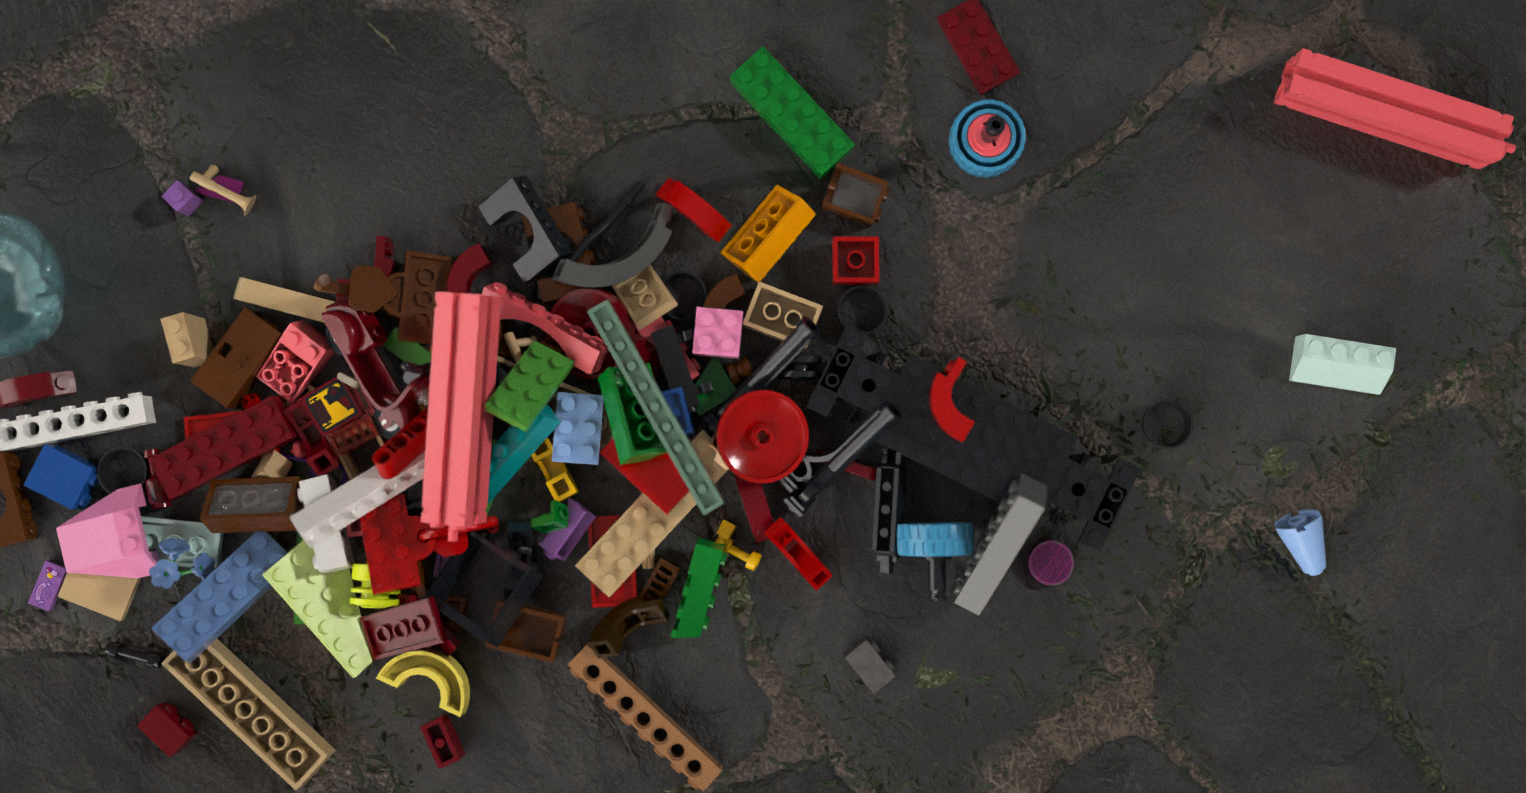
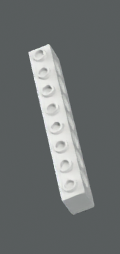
M142 392L128 394V398L120 399V397L106 398V402L98 404V401L85 402L83 407L76 408V406L61 407V411L55 413L53 410L38 412L39 416L35 417L27 414L16 416L14 421L0 419V452H12L156 423L152 396H144ZM126 406H128L129 408V414L127 416L124 415V409ZM104 411H106L107 417H106V419L103 421V420H102V413H103ZM83 415L84 423L81 425L79 420L80 417ZM59 420H61L62 426L60 429H58L57 427ZM38 424L39 432L36 434L35 427ZM16 429L17 436L14 438L13 431Z

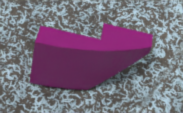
M221 175L212 179L217 184L240 195L243 185L242 181ZM203 186L195 188V193L235 203Z

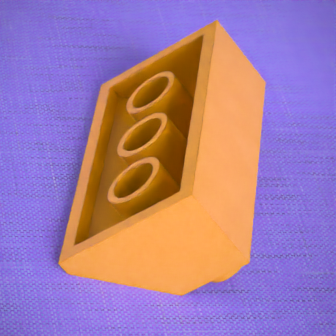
M776 185L720 254L748 277L759 283L810 223L816 213L801 197Z

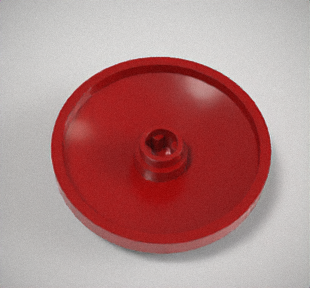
M754 390L735 398L723 411L716 430L717 449L724 464L735 475L754 483L775 482L792 473L804 458L809 441L808 425L801 409L787 396L771 390Z

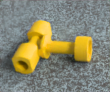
M723 519L716 533L718 537L715 542L724 544L723 552L730 553L747 562L745 567L754 571L762 555L755 551L749 554L734 546V540L731 537L737 526Z

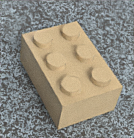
M759 282L743 321V327L782 342L796 328V324L802 317H807L817 324L823 306Z

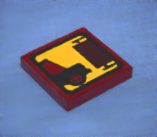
M337 377L300 398L324 438L365 415L348 384L340 381Z

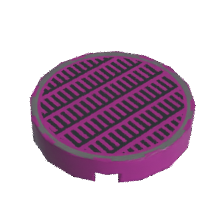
M1046 540L1038 543L1031 549L1028 556V567L1030 574L1036 581L1044 585L1056 586L1064 583L1071 576L1074 569V558L1066 545L1058 541Z

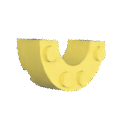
M420 648L402 653L390 660L376 677V679L398 688L412 675L428 676L436 682L440 689L441 701L439 708L459 717L467 711L470 701V686L467 675L455 658L451 655L449 657L446 656L441 650Z

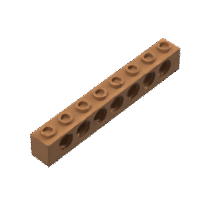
M588 643L568 664L571 668L569 671L577 679L582 678L587 683L586 687L594 695L599 694L604 698L603 703L610 710L613 711L615 709L620 713V719L627 726L630 727L632 725L638 730L637 735L644 742H651L655 746L653 748L660 757L664 758L666 756L672 762L670 765L677 773L681 774L683 772L688 777L687 781L696 790L700 788L704 791L722 772L723 766L610 660L598 658ZM590 665H596L599 668L600 673L598 676L589 674L588 667ZM613 681L616 684V690L613 692L606 690L605 682ZM625 696L630 697L633 700V706L625 707L621 699ZM641 712L647 713L650 716V721L642 723L638 718V714ZM658 728L665 729L667 737L663 739L658 738L655 735V730ZM680 744L683 746L684 752L675 754L672 751V746ZM691 760H697L700 762L701 767L693 770L689 767L688 763Z

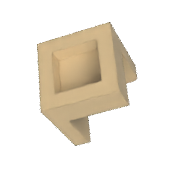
M274 450L262 457L251 478L286 477L292 462Z

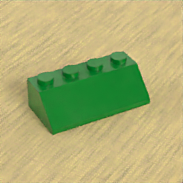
M645 363L653 376L650 363ZM607 368L598 377L620 465L642 462L668 453L620 368Z

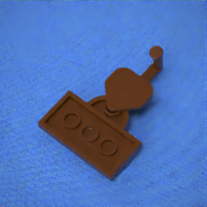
M407 250L405 252L403 272L394 273L386 277L378 267L359 265L351 272L350 284L331 282L330 276L323 273L318 276L313 284V288L321 292L349 295V304L357 311L374 313L382 307L390 316L399 318L397 341L432 345L435 307L437 306L435 301L436 292H447L452 257Z

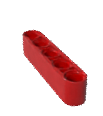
M428 407L373 454L372 460L381 478H394L426 450Z

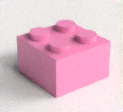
M697 307L693 355L739 359L743 311Z

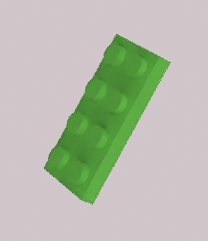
M534 340L486 403L485 411L527 432L573 368L574 361Z

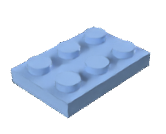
M558 392L556 416L561 422L554 429L552 462L599 465L604 412L602 395Z

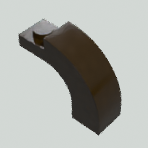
M643 596L631 598L614 607L598 622L588 644L598 658L618 656L624 640L631 632L644 625L668 622L670 614L660 599L646 601Z

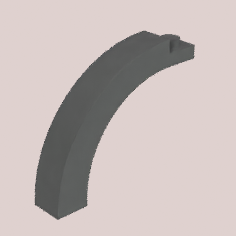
M657 203L643 237L633 249L621 258L607 264L594 266L579 264L569 259H560L552 280L578 287H605L626 281L639 274L657 258L667 244L672 230L665 228V225L671 220L673 206L667 203Z

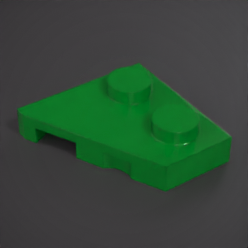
M717 357L711 359L695 386L710 381L713 389L711 392L698 396L701 405L697 406L698 410L696 412L699 416L725 402L736 390Z

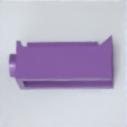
M568 498L567 506L569 512L567 519L568 528L548 532L543 542L538 543L544 549L543 553L552 560L558 558L565 561L596 518L581 503L571 498Z

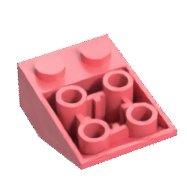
M306 321L292 322L286 328L256 377L288 402L293 403L325 368L335 352L330 348L326 337Z

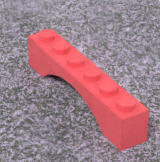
M495 282L484 287L481 295L501 297V307H499L500 320L517 319L538 326L558 342L567 357L574 361L575 367L589 375L601 369L608 352V348L601 338L585 333L581 327L567 323L563 317L551 314L542 305L533 304L526 300L524 295L508 290L507 286L502 283Z

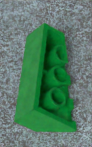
M698 538L688 571L689 575L683 589V598L677 611V620L672 629V638L700 637L702 629L707 631L710 617L706 616L708 608L713 609L716 596L712 595L713 588H718L721 579L718 569L719 566L724 567L727 553L723 552L724 544Z

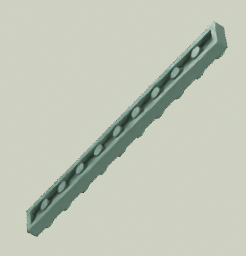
M606 299L588 310L587 313L703 515L723 505L725 502L610 301Z

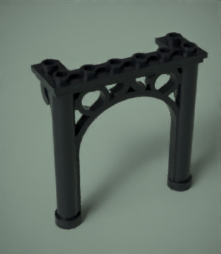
M802 317L796 324V328L727 400L703 417L708 427L713 431L717 430L718 421L723 411L735 398L754 390H768L772 381L820 334L818 326L811 319ZM885 401L836 450L825 454L806 452L802 460L807 467V474L802 475L794 470L788 476L778 480L780 486L790 492L784 500L789 510L801 517L816 500L815 497L892 424L896 425L903 418L900 409L894 403ZM813 462H825V463L814 473V464H813Z

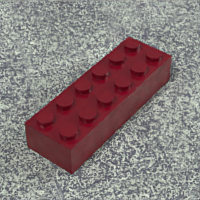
M270 396L149 458L169 500L182 498L211 483V480H217L299 438V434L282 412V409L286 407L282 397Z

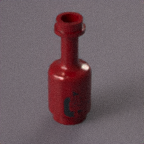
M158 449L143 451V458L148 460L151 475L149 479L145 480L149 505H152V510L171 507L172 500H169L149 461V458L159 454Z

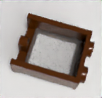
M837 163L820 209L871 227L874 222L878 223L882 214V210L879 207L881 201L886 202L890 189L886 187L889 181Z

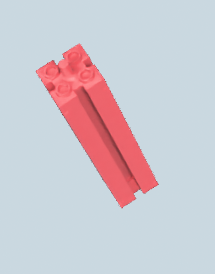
M1304 48L1297 52L1295 57L1292 56L1286 61L1281 77L1282 82L1278 86L1273 102L1462 165H1469L1477 170L1486 167L1487 164L1489 165L1501 160L1506 152L1512 154L1516 149V145L1504 141L1513 131L1512 122L1514 116L1500 114L1499 111L1320 53H1312V51Z
M436 292L435 301L437 306L435 307L421 522L430 523V527L444 528L445 525H449L448 541L457 542L458 530L477 528V524L485 523L487 520L486 508L488 505L493 415L485 411V405L495 393L501 297Z

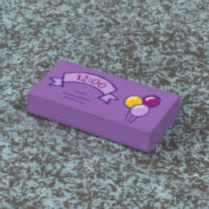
M45 560L28 601L29 604L46 611H53L67 574L65 566L51 560Z

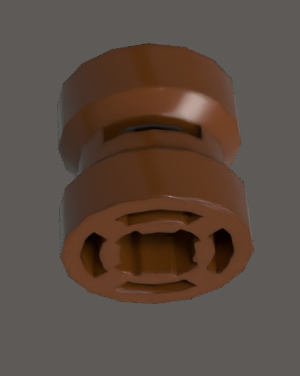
M747 356L740 358L736 364L733 362L725 364L734 385L740 383L742 378H748L753 373Z

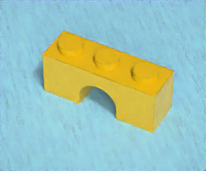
M549 435L531 456L534 462L541 468L547 481L546 485L554 500L562 502L580 491L564 462H552L553 439Z

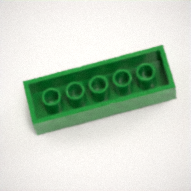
M764 46L730 75V84L820 180L836 167L837 163H841L854 151L855 144Z

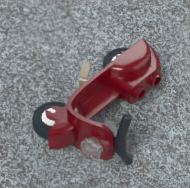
M348 300L332 303L326 306V312L321 314L327 326L326 339L330 348L335 353L344 356L356 377L355 379L344 372H339L337 378L353 388H362L369 401L375 407L373 419L377 431L386 439H391L420 414L417 403L429 406L431 362L422 365L407 361L401 363V369L406 371L403 379L406 384H409L402 392L377 350L387 342V336L374 313L354 310Z

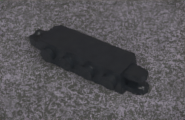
M884 446L882 463H878L872 552L873 555L877 556V561H880V573L892 574L894 562H898V557H902L897 551V525L904 523L907 465H904L905 456L896 452L895 464H891V449Z

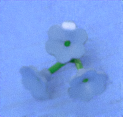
M168 538L164 542L159 543V548L162 549L163 553L169 554L171 561L159 560L156 566L150 568L149 574L152 577L151 582L154 586L170 588L181 576L190 573L204 580L215 570V561L212 557H208L207 553L203 552L194 558V565L190 569L177 571L178 564L176 559L179 558L180 554L190 550V545L184 539Z

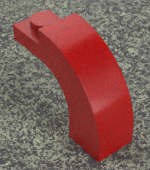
M669 177L655 194L660 200L673 206L674 209L688 218L706 236L717 243L732 226L709 203L678 180L675 181Z
M958 357L955 361L950 360L944 369V372L947 373L946 376L939 372L935 374L930 387L929 403L932 415L938 426L947 435L961 443L965 440L975 422L961 414L955 408L952 401L951 391L953 384L967 362Z
M781 517L764 532L816 591L833 576Z

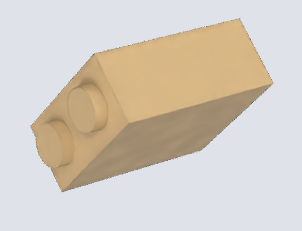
M184 312L162 318L161 323L172 363L189 367L202 366L213 351L205 318Z

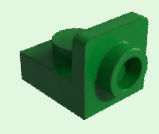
M557 500L551 501V513H542L540 517L532 518L531 528L544 534L568 528L567 519L569 512L567 506Z

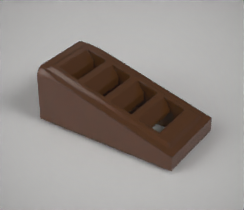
M661 557L639 596H643L646 601L657 600L646 593L649 589L659 595L658 599L663 601L681 567ZM661 566L673 572L670 576L661 571ZM658 574L669 581L666 584L655 578ZM652 582L663 587V591L651 586Z

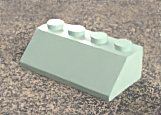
M1310 334L1295 336L1289 381L1380 395L1393 372L1396 348Z

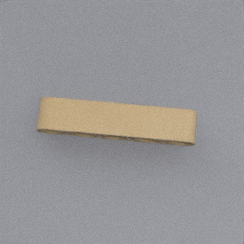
M242 277L238 279L233 299L323 323L321 314L326 312V306L335 303L334 301Z

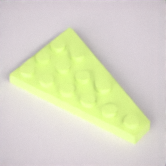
M302 540L262 575L351 677L356 678L373 661L359 619L361 617L359 606L349 603L350 597H356L355 592H350V588L354 587L350 570L320 573L318 569L314 568L312 556L315 555L314 548H309L306 542Z

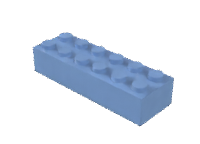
M255 532L151 629L184 661L191 663L272 587L262 574L287 552L268 533Z

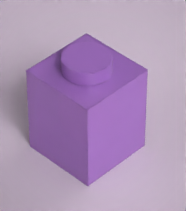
M178 180L161 196L177 212L188 217L204 201L188 185Z

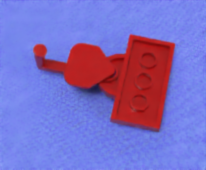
M404 494L396 495L360 517L373 595L420 586L421 580L417 562L425 560L433 551L443 557L464 553L469 545L467 532L486 529L489 533H495L499 529L498 518L496 516H488L485 523L477 524V528L458 530V541L450 542L448 541L449 525H445L444 528L430 527V523L421 522V517L408 515Z

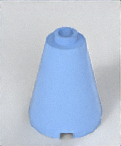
M1314 509L1299 510V515L1293 517L1291 513L1282 516L1274 524L1276 532L1302 571L1311 576L1321 574L1326 568L1323 519L1320 512Z

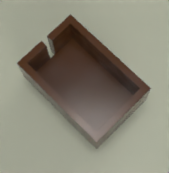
M504 599L497 601L492 623L506 602ZM525 604L498 648L486 643V647L554 663L558 658L562 639L558 638L564 634L568 615Z

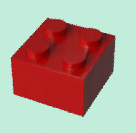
M879 236L833 237L832 286H877L879 283Z

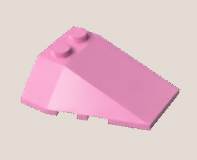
M142 484L115 490L56 528L67 573L128 578L150 576L149 570L151 567L156 566V563L159 561V555L157 550L149 552L139 511L140 507L147 506Z

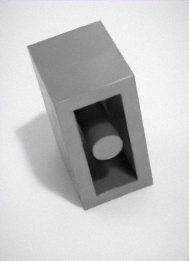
M864 638L846 652L844 656L873 694H875L895 677L892 672L895 668L887 658L882 660L878 655V652L881 650L873 640L868 642Z

